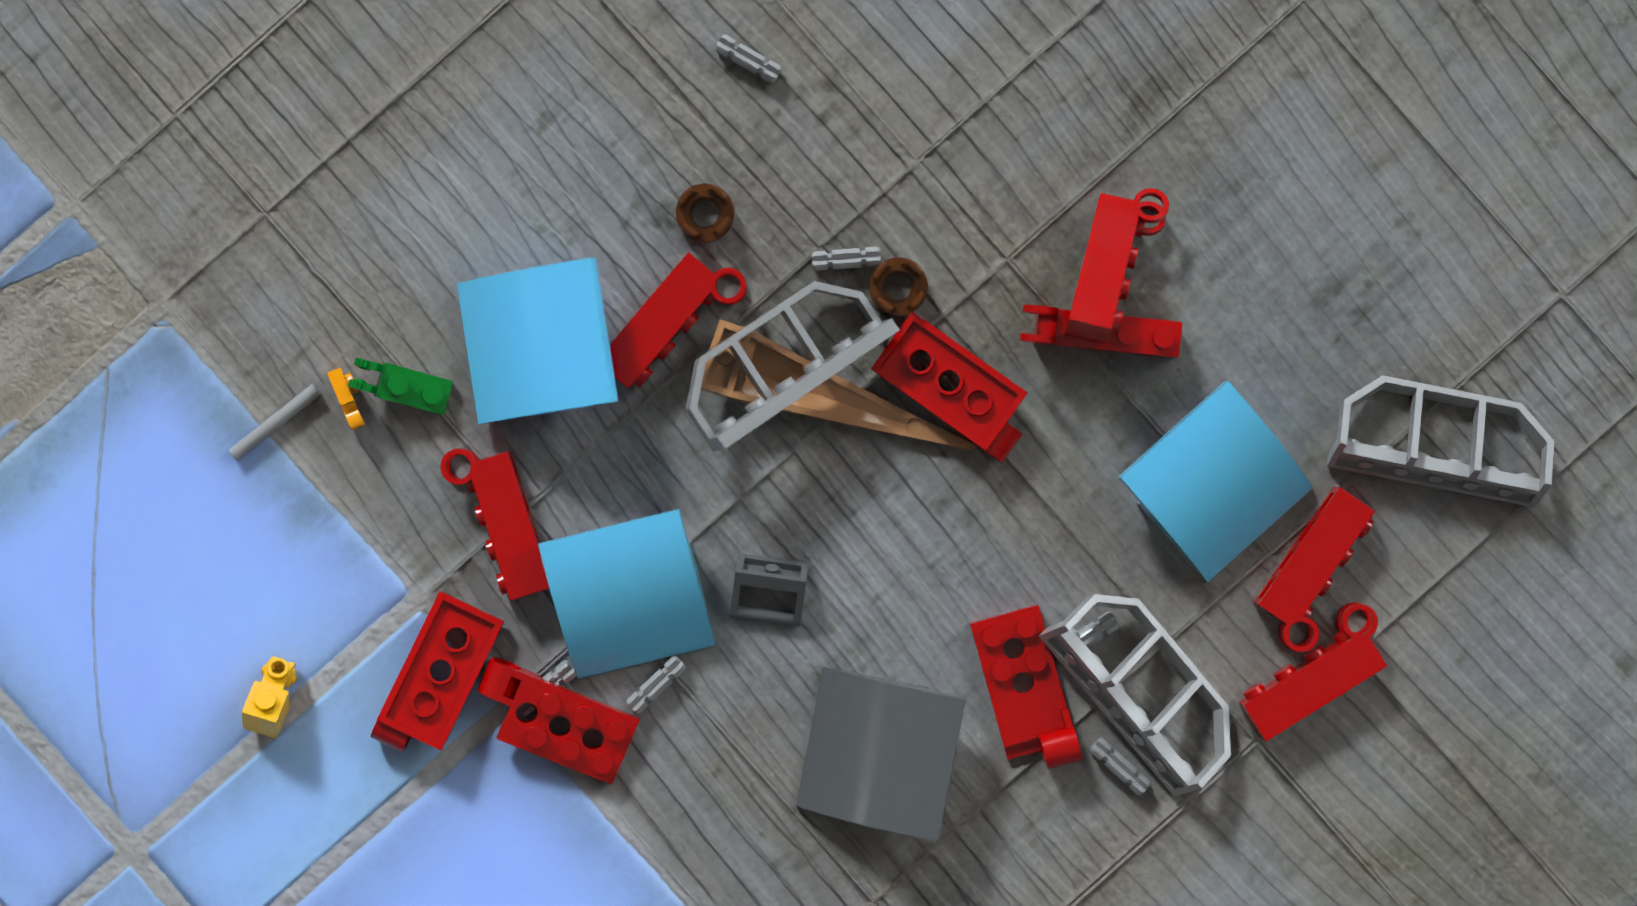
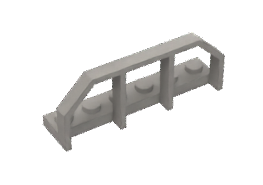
M817 281L811 282L695 360L686 411L713 452L726 449L899 331V328L892 318L882 322L863 292ZM812 291L854 300L868 321V324L860 329L863 334L853 342L849 337L831 348L834 355L826 360L790 307ZM781 313L812 362L802 368L806 374L794 381L791 376L774 387L776 394L773 395L738 341ZM729 347L761 397L745 406L747 414L738 420L731 416L717 425L715 429L718 433L715 435L697 406L706 362Z
M1382 375L1344 399L1340 406L1337 439L1328 453L1327 467L1535 508L1552 485L1554 440L1520 402ZM1380 390L1412 396L1407 452L1397 451L1393 447L1386 445L1372 446L1362 444L1356 439L1348 438L1351 409ZM1423 399L1474 409L1470 465L1465 464L1461 460H1443L1418 452ZM1486 411L1512 416L1542 450L1540 479L1528 473L1514 474L1500 471L1493 466L1481 467Z
M1100 594L1091 595L1085 598L1064 621L1047 627L1039 635L1040 639L1173 796L1202 789L1231 757L1228 704L1140 599ZM1093 606L1127 609L1148 633L1111 674L1104 668L1099 656L1091 652L1083 643L1079 633L1074 628L1076 623ZM1156 642L1187 679L1188 683L1161 713L1150 722L1146 712L1131 700L1126 694L1124 686L1119 681ZM1196 691L1213 710L1215 756L1197 776L1193 773L1190 764L1181 759L1174 751L1168 738L1159 732Z

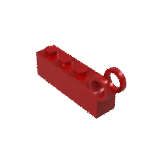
M1154 188L1143 189L1137 193L1134 200L1100 193L1066 334L1108 344L1111 331L1119 332L1123 311L1117 310L1119 299L1125 301L1127 299L1131 280L1124 277L1127 268L1134 269L1139 249L1132 247L1134 236L1140 238L1142 235L1153 236L1164 228L1169 201L1162 191ZM1147 196L1156 197L1161 201L1163 208L1155 202H1140V200ZM1151 209L1155 211L1157 215H1147L1143 213L1141 210ZM1159 222V224L1153 228L1144 227L1145 223L1152 224Z
M688 252L611 342L610 352L614 377L628 389H632L634 385L641 388L653 374L649 367L657 358L662 361L666 359L676 347L672 340L680 331L686 334L699 319L695 313L704 303L709 307L717 300L725 305H733L743 299L747 289L743 275L734 268H722L714 274ZM726 275L735 276L740 281L738 294L731 298L722 297L717 292L719 279Z
M1023 305L1022 308L1024 313L1036 314L1034 334L1020 333L1019 341L1031 342L1036 345L1171 359L1179 358L1183 322L1122 316L1119 332L1111 331L1109 343L1107 344L1066 334L1071 310L1040 305Z
M454 449L447 452L441 460V473L448 482L456 485L467 484L470 493L476 492L480 504L475 507L476 516L481 527L487 526L490 540H486V547L491 561H498L501 573L497 574L496 578L502 595L508 594L509 599L514 600L549 589L538 546L540 543L539 536L512 451L481 460L468 449ZM459 454L467 457L471 464L469 474L463 479L455 477L450 469L452 459Z
M1333 487L1253 602L1280 621L1278 626L1280 642L1287 648L1297 652L1309 651L1317 644L1319 629L1316 623L1309 618L1313 612V608L1310 605L1317 595L1322 597L1329 590L1333 583V579L1330 577L1337 566L1342 568L1349 561L1354 552L1350 547L1358 536L1363 538L1374 523L1371 517L1375 511L1341 487ZM1303 622L1307 627V637L1303 642L1293 644L1289 638V630L1293 624Z
M1356 602L1343 605L1336 615V625L1340 632L1333 637L1335 639L1334 643L1326 648L1319 645L1303 655L1305 661L1295 667L1292 664L1282 667L1273 674L1275 677L1273 681L1265 686L1262 683L1255 684L1243 693L1245 698L1238 703L1261 739L1264 741L1270 740L1387 667V664L1370 639L1378 627V618L1372 608ZM1361 610L1366 618L1365 625L1360 631L1352 632L1348 626V618L1352 612Z

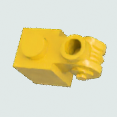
M272 656L270 661H267L266 666L263 665L261 669V674H263L261 682L254 681L242 710L243 729L277 739L289 710V691H286V688H290L291 684H295L298 676H296V663H287L283 658Z

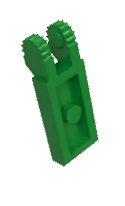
M356 357L354 365L358 366V368L367 371L374 370L380 372L376 385L368 384L364 380L355 378L354 380H349L348 387L373 393V396L444 415L453 385L452 380L386 362L380 364Z

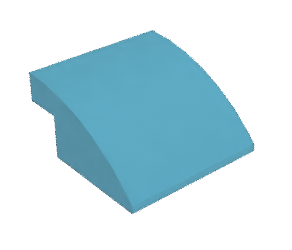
M596 257L522 269L457 283L478 424L558 413L618 401Z
M1224 381L1117 477L1138 500L1136 504L1206 582H1209L1313 488L1287 450L1229 381Z
M680 509L538 544L558 620L578 679L716 645L691 542H688Z

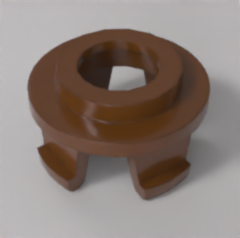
M714 184L692 186L682 193L677 202V223L682 232L692 240L698 242L716 241L730 230L734 221L735 213L731 198L723 189ZM701 201H710L718 209V218L711 226H700L693 219V209Z
M897 257L888 259L876 267L870 278L869 291L874 304L881 311L892 316H905L912 311H916L922 305L927 295L928 282L924 271L916 262L907 258ZM896 274L906 276L911 283L909 296L902 300L890 298L885 290L887 280Z

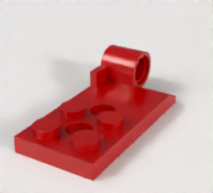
M913 311L871 367L873 372L954 428L1000 463L1004 462L1023 435L1007 422L1028 395V392ZM921 351L928 353L931 358L929 367L923 371L913 369L911 366L912 356ZM946 372H954L959 376V385L953 391H945L940 387V378Z
M439 591L380 711L370 737L400 752H404L411 737L442 751L505 622ZM453 629H462L467 635L466 644L459 649L449 647L446 641L447 634ZM437 661H446L451 666V674L444 681H437L431 676V667Z
M1032 605L969 623L1007 760L1042 751L1048 770L1083 760L1052 652L1039 637L1045 630L1039 605ZM1017 638L1023 643V652L1019 657L1009 658L1004 654L1003 646L1008 639ZM1026 672L1032 676V687L1026 692H1018L1013 687V679L1018 673Z

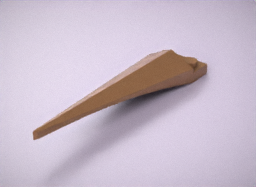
M720 319L709 350L744 327ZM752 331L738 341L773 395L776 394L774 387L785 379L792 376L795 381L806 374L802 368L811 362L755 331ZM729 347L706 362L701 390L743 404H750L761 397ZM833 375L782 410V412L965 450H976V446L973 443L837 375Z

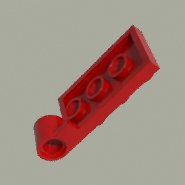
M491 657L477 689L482 695L509 706L496 736L497 740L611 785L640 721L637 716L542 679L539 674L498 657ZM521 704H533L537 708V715L528 721L520 719L516 710ZM556 716H564L570 721V728L563 734L554 733L549 727L551 720ZM590 729L599 730L603 735L602 742L595 747L587 746L582 740L586 731Z

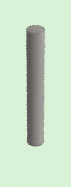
M314 384L308 386L229 449L231 455L237 461L318 398L321 395L320 391Z

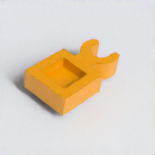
M341 368L328 372L327 375L350 428L354 430L364 426V420L353 397V394L359 391L358 389L348 387L349 380L353 379L351 372L344 375Z

